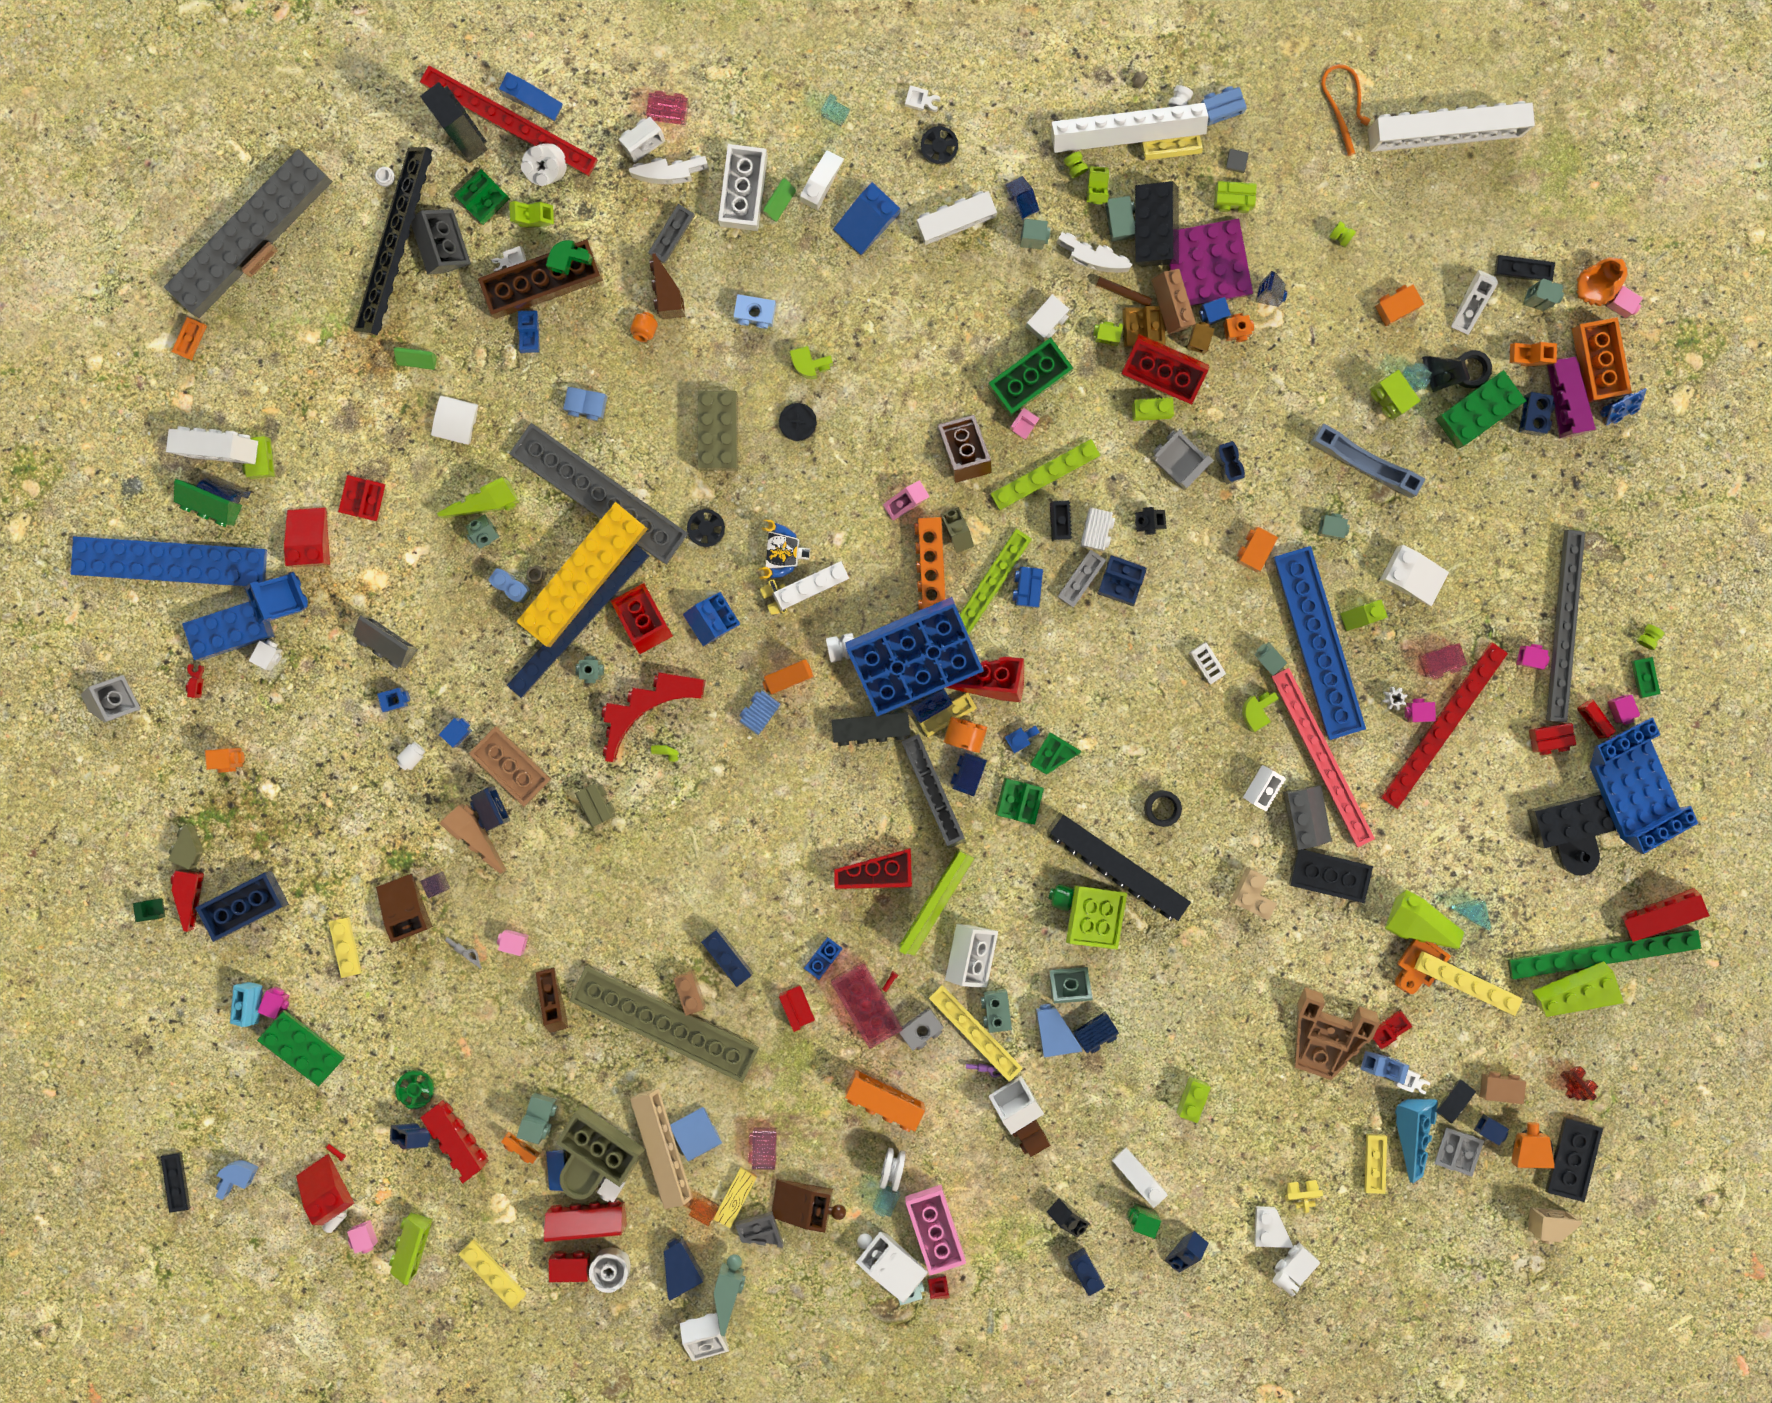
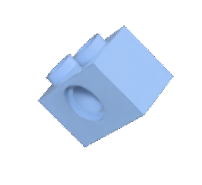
M737 294L734 320L738 321L737 324L749 326V323L757 324L756 327L768 329V326L773 327L776 301ZM758 309L760 313L758 316L752 317L750 311Z

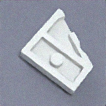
M1256 1206L1254 1245L1256 1247L1293 1248L1276 1208Z

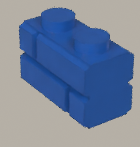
M1019 567V571H1015L1014 582H1018L1017 590H1013L1012 601H1016L1015 606L1039 608L1043 569Z

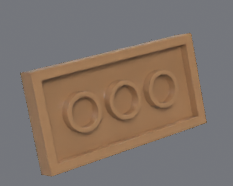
M497 726L469 753L523 807L551 781V778Z

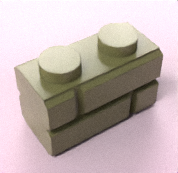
M597 782L575 793L591 827L615 817L613 814L615 808L611 802H607L605 798L607 792L602 784L599 785Z

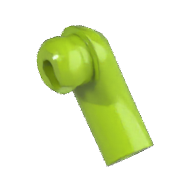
M667 745L651 746V754L668 755V761H678L679 752L676 749Z

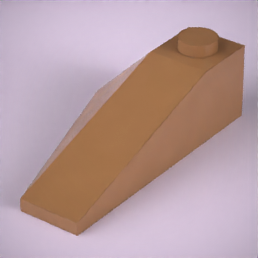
M468 804L458 805L439 824L458 841L460 839L465 840L472 852H480L482 860L500 874L504 873L507 869L486 831L481 828L478 817L474 814L475 811Z

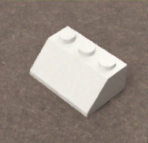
M956 924L945 981L960 986L987 988L998 931Z

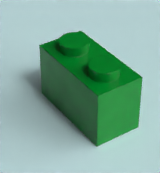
M1134 1203L1133 1208L1130 1207L1127 1213V1219L1132 1230L1155 1239L1161 1224L1156 1210Z

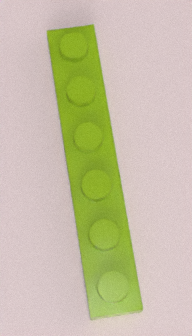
M1090 439L992 492L990 495L1000 511L1101 455L1093 440Z

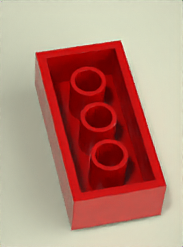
M1138 334L1121 374L1192 405L1209 371V364Z

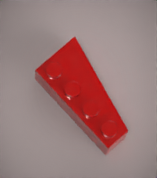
M911 848L834 869L835 890L912 888Z
M442 1100L420 1117L433 1139H439L440 1142L438 1144L442 1153L450 1156L451 1163L449 1164L453 1170L457 1169L462 1175L459 1178L462 1184L487 1164L489 1160L486 1151L478 1147L475 1137L466 1131L463 1121L460 1118H456L453 1114V1108L449 1103H445Z

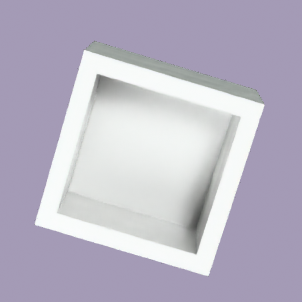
M1022 1076L989 1095L999 1117L1011 1135L1044 1115Z

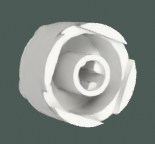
M554 144L533 146L525 152L521 170L527 179L536 185L544 186L560 180L566 172L565 155Z
M618 1248L600 1250L589 1269V1278L597 1290L612 1293L625 1284L631 1268L628 1254Z

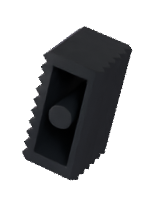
M1069 500L1051 501L1052 542L1069 541L1072 538V529L1070 528L1072 526L1070 524L1072 522L1070 520L1071 506L1069 505L1071 502Z

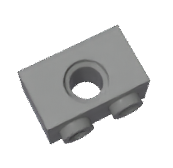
M928 1007L899 1029V1033L913 1051L916 1048L917 1050L922 1049L927 1044L926 1041L931 1037L933 1039L938 1037L944 1027L932 1009ZM918 1027H927V1033L919 1034L917 1032Z

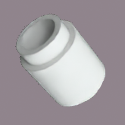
M413 742L397 756L399 760L397 764L404 770L407 768L412 770L424 757L423 754L426 751L419 744Z

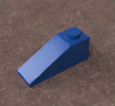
M509 72L506 73L499 87L504 97L554 122L563 106V103Z

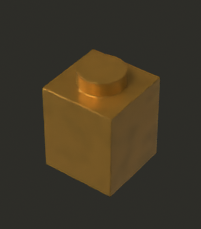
M1204 322L1196 323L1193 326L1186 349L1205 354L1209 349L1214 328H1211L1209 324Z

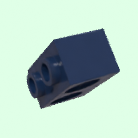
M1530 392L1524 396L1526 402L1523 403L1518 433L1543 436L1548 434L1552 426L1550 416L1555 408L1554 396ZM1537 401L1542 403V410L1537 407ZM1534 419L1539 422V428L1533 425Z

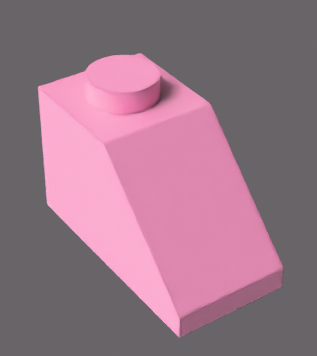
M918 481L904 488L885 502L883 506L891 519L895 520L921 504L930 496L922 483Z

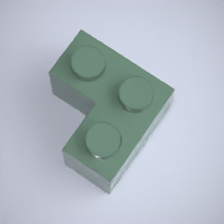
M534 1093L530 1098L526 1115L521 1120L516 1138L538 1145L542 1139L545 1140L551 1131L552 1124L549 1123L551 1116L554 1117L557 1111L556 1099Z

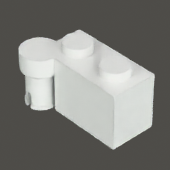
M1299 1242L1293 1248H1290L1284 1260L1281 1259L1276 1264V1269L1274 1270L1276 1275L1273 1278V1283L1279 1288L1282 1287L1293 1297L1296 1295L1293 1290L1295 1292L1299 1291V1286L1318 1267L1320 1262Z

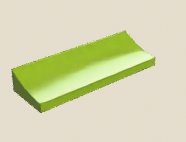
M958 848L899 944V951L901 953L916 955L975 858Z

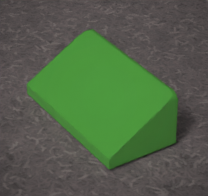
M783 178L763 209L764 215L775 222L778 221L796 192V189L787 179Z
M399 347L394 348L396 363L400 366L434 370L436 367L437 356L433 352Z

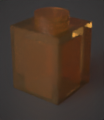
M699 1194L697 1199L693 1197L688 1206L691 1209L689 1216L709 1227L718 1211L719 1204Z

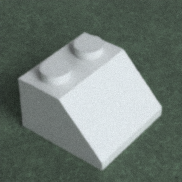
M649 117L641 119L632 130H626L621 135L619 141L633 162L636 163L664 143L665 138L661 128Z
M717 1313L706 1314L704 1317L688 1319L686 1322L680 1323L682 1345L692 1361L729 1352L726 1336L724 1337L720 1334Z

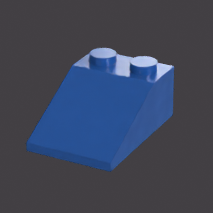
M871 182L858 196L833 230L857 253L862 255L900 215V207Z

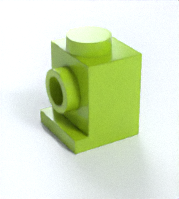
M1111 322L1095 324L1093 336H1096L1095 342L1118 346L1123 324L1119 323L1118 327L1114 326L1115 324Z

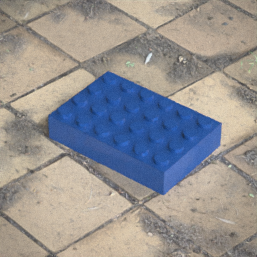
M952 597L845 642L846 650L876 716H880L984 671Z

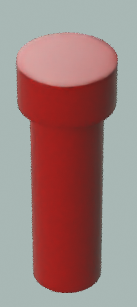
M894 971L891 972V976L882 988L885 992L888 991L894 980L899 976Z
M328 1144L326 1146V1149L339 1158L338 1160L341 1162L346 1158L344 1153L342 1154L332 1145Z

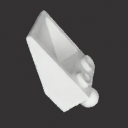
M879 1232L874 1240L866 1233L858 1237V1246L866 1250L856 1263L902 1303H905L928 1274V1271L887 1233Z

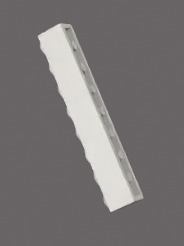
M1205 103L1053 121L1051 140L1054 153L1203 135L1207 134L1208 113Z

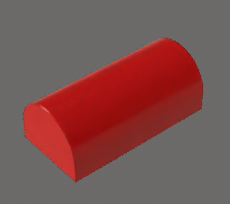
M1593 699L1586 701L1577 708L1598 739L1609 738L1616 732Z

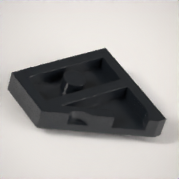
M1434 356L1422 357L1432 392L1440 391L1470 379L1466 363L1463 360Z

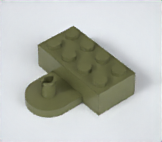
M582 1106L573 1114L556 1144L572 1154L560 1174L561 1188L569 1197L582 1200L595 1192L604 1177L620 1187L631 1174L645 1148Z

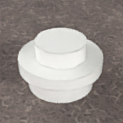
M381 167L375 173V180L379 185L387 187L394 182L395 175L390 168Z

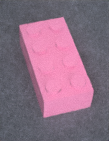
M942 1184L905 1196V1202L929 1275L966 1264L965 1254Z

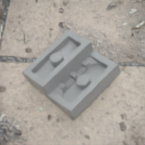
M1446 1127L1434 1164L1472 1177L1484 1139Z

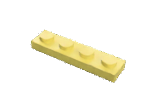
M474 1239L458 1254L511 1309L526 1296L527 1293Z

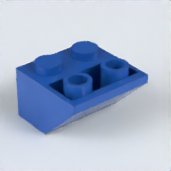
M721 592L695 604L683 614L703 647L740 625Z

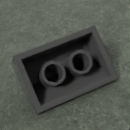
M453 209L421 210L415 215L411 226L427 275L443 274L471 264Z
M360 615L353 633V636L357 638L356 642L364 647L368 645L374 649L372 652L378 657L382 658L384 656L389 659L388 663L397 669L399 667L406 668L418 649L372 617Z
M1321 785L1283 792L1293 848L1301 850L1331 842Z

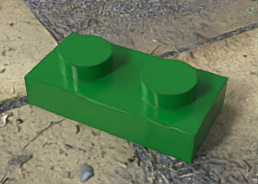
M1653 657L1631 661L1639 698L1661 694Z

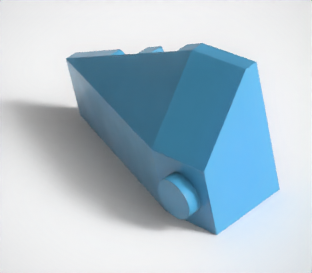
M1407 1099L1398 1104L1395 1110L1397 1129L1411 1183L1422 1178L1428 1157L1425 1149L1432 1140V1135H1429L1431 1124H1435L1437 1112L1435 1111L1437 1110L1438 1100Z

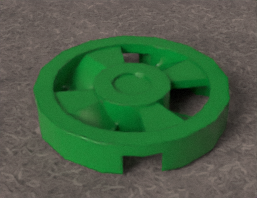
M412 1070L406 1072L397 1081L395 1094L397 1100L406 1105V1108L419 1109L431 1101L435 1086L427 1073L420 1070ZM419 1075L426 1078L422 1083L417 1082ZM404 1079L409 1083L407 1088L401 1087ZM422 1092L429 1094V1097L427 1099L421 1095ZM408 1096L412 1098L411 1103L405 1100Z

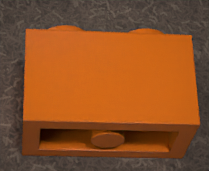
M1405 284L1395 290L1396 294L1392 296L1387 294L1378 299L1380 303L1375 308L1385 326L1424 305L1414 284L1409 287Z
M1256 527L1254 530L1250 529L1245 538L1248 540L1245 547L1242 546L1239 549L1237 563L1255 572H1260L1278 537L1260 527Z

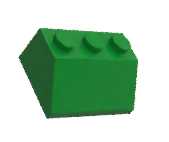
M175 478L174 502L180 504V509L187 512L194 510L198 512L197 516L206 520L211 517L215 519V524L226 527V525L234 526L242 507L241 504Z

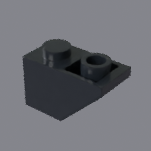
M1060 1198L1047 1211L1048 1215L1060 1228L1077 1238L1086 1231L1090 1224L1072 1206Z

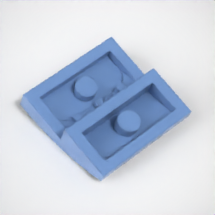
M704 1107L670 1125L673 1135L687 1161H691L722 1144L715 1126L712 1125Z

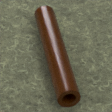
M1099 277L1096 286L1144 306H1150L1153 299L1103 277Z

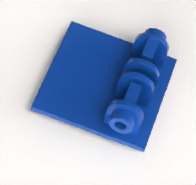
M1645 388L1637 393L1626 395L1618 399V401L1603 407L1600 414L1603 418H1607L1605 425L1618 423L1626 415L1637 413L1641 408L1647 389Z

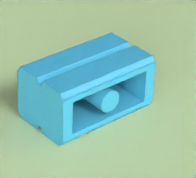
M252 982L233 985L230 1024L247 1027L259 1023L260 1013H258L263 994L262 985Z

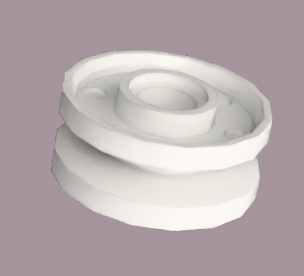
M888 1148L882 1168L880 1188L885 1189L888 1181H891L892 1191L897 1192L903 1173L906 1151L901 1150L898 1157L893 1158L894 1150L893 1148Z

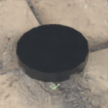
M792 403L786 406L780 414L779 428L789 440L795 442L804 441L810 438L816 430V415L808 405Z

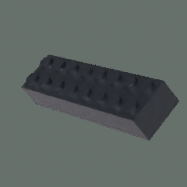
M1061 812L1058 813L1047 829L1050 833L1048 837L1058 844H1061V842L1065 843L1066 846L1064 848L1074 855L1077 853L1081 854L1080 859L1090 866L1093 864L1097 865L1096 870L1106 877L1109 875L1113 876L1112 881L1122 888L1125 886L1129 887L1128 892L1138 899L1141 897L1145 898L1143 902L1154 910L1157 907L1161 909L1159 913L1170 921L1173 918L1179 921L1191 904V901Z

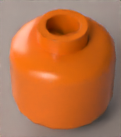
M639 313L633 319L630 332L637 341L647 342L653 339L658 323L651 313Z

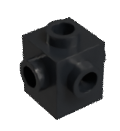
M1154 507L1142 508V512L1135 513L1137 532H1144L1145 535H1154L1157 530L1167 529L1165 510H1154Z

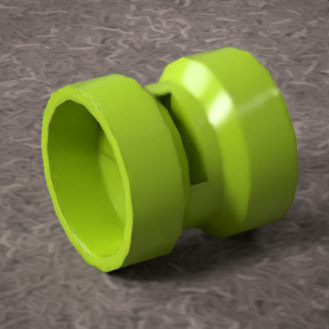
M1080 151L1069 155L1063 160L1065 165L1069 167V173L1072 178H1076L1089 170L1087 164L1082 160L1083 156Z
M1339 221L1329 238L1339 241L1340 245L1345 248L1356 231L1352 228L1348 229L1343 222Z
M1647 624L1644 634L1639 636L1637 642L1647 649L1655 650L1658 640L1662 639L1665 633L1660 628Z

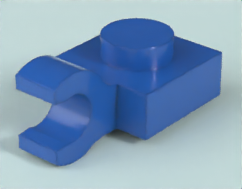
M1036 725L1025 732L1020 727L1005 736V739L1015 754L1030 745L1031 743L1028 739L1040 732Z

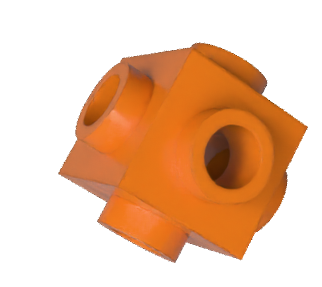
M1243 313L1234 314L1231 316L1232 318L1226 319L1223 322L1226 342L1236 340L1237 343L1244 342L1253 334L1254 323L1253 320H1250L1249 315L1243 316Z

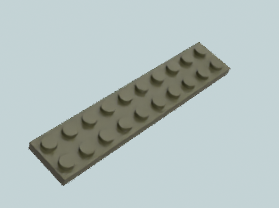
M587 965L569 1000L743 1083L759 1050L758 1046L691 1014L685 1016L684 1011Z

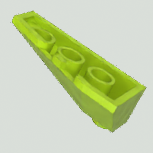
M501 477L479 488L480 493L467 495L464 499L465 502H455L438 512L437 515L440 518H450L504 509L509 511L515 508L516 504L520 501L510 481Z
M1405 890L1395 898L1385 927L1386 930L1404 939L1412 938L1417 939L1419 942L1427 941L1454 949L1460 948L1465 933L1426 900L1408 890Z

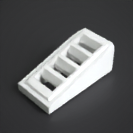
M1206 642L1189 652V655L1210 685L1226 674ZM1205 650L1206 654L1198 658L1197 655ZM1207 657H1210L1211 660H1209L1205 664L1201 663V661H1203ZM1214 663L1215 666L1206 671L1205 668ZM1218 669L1219 672L1213 677L1209 676L1210 673Z

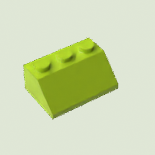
M410 1213L407 1218H403L400 1229L403 1231L395 1243L397 1251L395 1255H392L389 1266H392L390 1274L404 1285H408L417 1274L433 1221L431 1218L415 1213Z

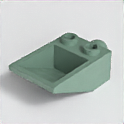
M736 1254L728 1257L727 1264L722 1263L713 1292L720 1334L724 1337L737 1294L742 1293L746 1276H743L744 1269L740 1268L742 1259Z

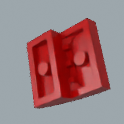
M347 475L338 512L377 522L386 484Z

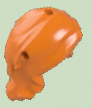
M1609 257L1583 270L1579 277H1577L1578 291L1576 293L1578 298L1583 299L1584 303L1589 302L1591 306L1593 304L1602 306V304H1606L1614 299L1615 295L1621 290L1628 275L1624 260Z

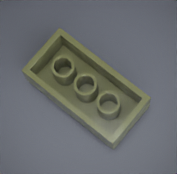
M698 391V469L700 471H738L737 391Z

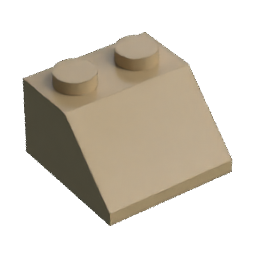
M1530 1207L1528 1230L1534 1234V1237L1539 1238L1542 1243L1553 1244V1242H1561L1582 1225V1221L1569 1211Z

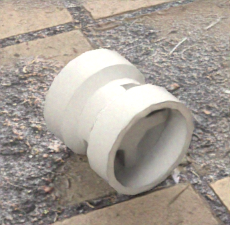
M1176 85L1173 91L1174 97L1170 98L1168 106L1188 105L1187 102L1191 99L1193 91L1185 86Z

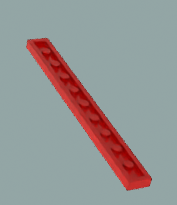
M430 65L420 80V83L429 89L438 82L443 87L448 86L463 108L532 146L540 144L556 145L565 155V164L588 177L598 162L596 157Z
M1493 642L1487 646L1438 715L1436 721L1433 722L1380 797L1382 800L1395 809L1399 808L1508 655L1506 651Z

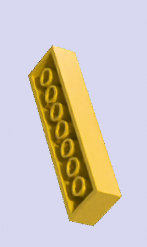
M615 502L516 622L546 647H551L648 528Z

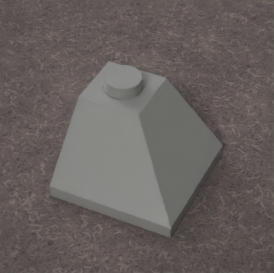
M124 675L90 686L80 694L88 711L104 723L141 709Z

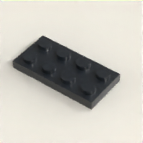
M1301 849L1296 851L1289 886L1365 903L1373 866Z
M1566 1117L1563 1118L1553 1157L1554 1168L1550 1169L1545 1189L1547 1193L1585 1202L1603 1132L1601 1126Z

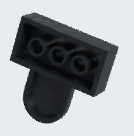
M1601 792L1527 810L1536 847L1545 849L1556 846L1562 867L1567 872L1578 876L1590 874L1599 864L1600 853L1595 836L1616 831Z

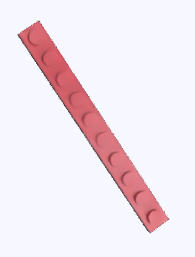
M1286 668L1270 676L1355 846L1358 848L1374 840L1375 838L1290 669Z

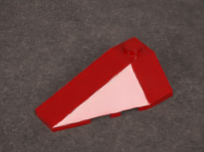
M1005 656L1000 657L999 660L981 661L983 672L946 687L1001 701L1021 703L1024 689V658Z

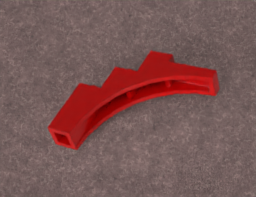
M658 672V676H655L653 681V687H656L655 691L632 688V691H629L627 702H630V706L606 703V706L602 708L601 717L604 718V722L611 723V727L608 726L606 731V738L609 739L608 745H605L603 749V757H606L605 761H616L618 749L625 734L644 713L659 704L675 699H703L706 680Z

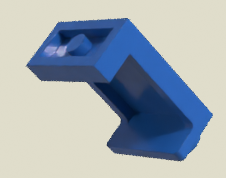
M294 571L289 572L285 576L264 582H252L245 587L259 624L302 612L308 607L307 597L302 593L298 576H295Z

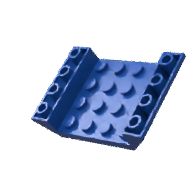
M1653 717L1597 745L1590 763V769L1619 837L1640 854L1647 853L1698 824L1691 806H1679L1651 740L1660 736Z

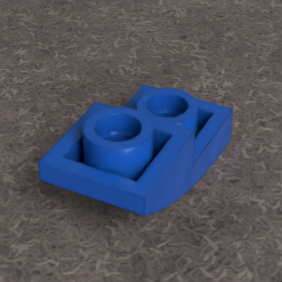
M827 937L803 969L817 980H820L843 948Z

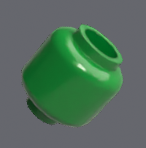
M1058 884L1055 889L1051 888L1048 899L1051 900L1052 907L1068 912L1072 907L1075 889L1063 884Z

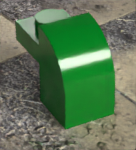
M564 240L553 246L549 253L546 267L550 271L568 275L572 261L591 266L593 258L586 249L578 247L575 250L576 245L574 241Z

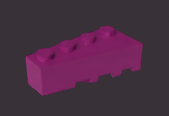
M1577 358L1558 359L1557 363L1547 365L1551 393L1554 396L1553 402H1555L1554 410L1559 439L1579 436L1596 430Z

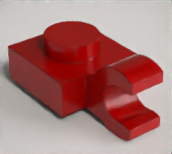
M189 664L187 671L191 678H189L186 684L187 697L202 698L204 666L199 665L198 671L195 672L193 670L194 664Z

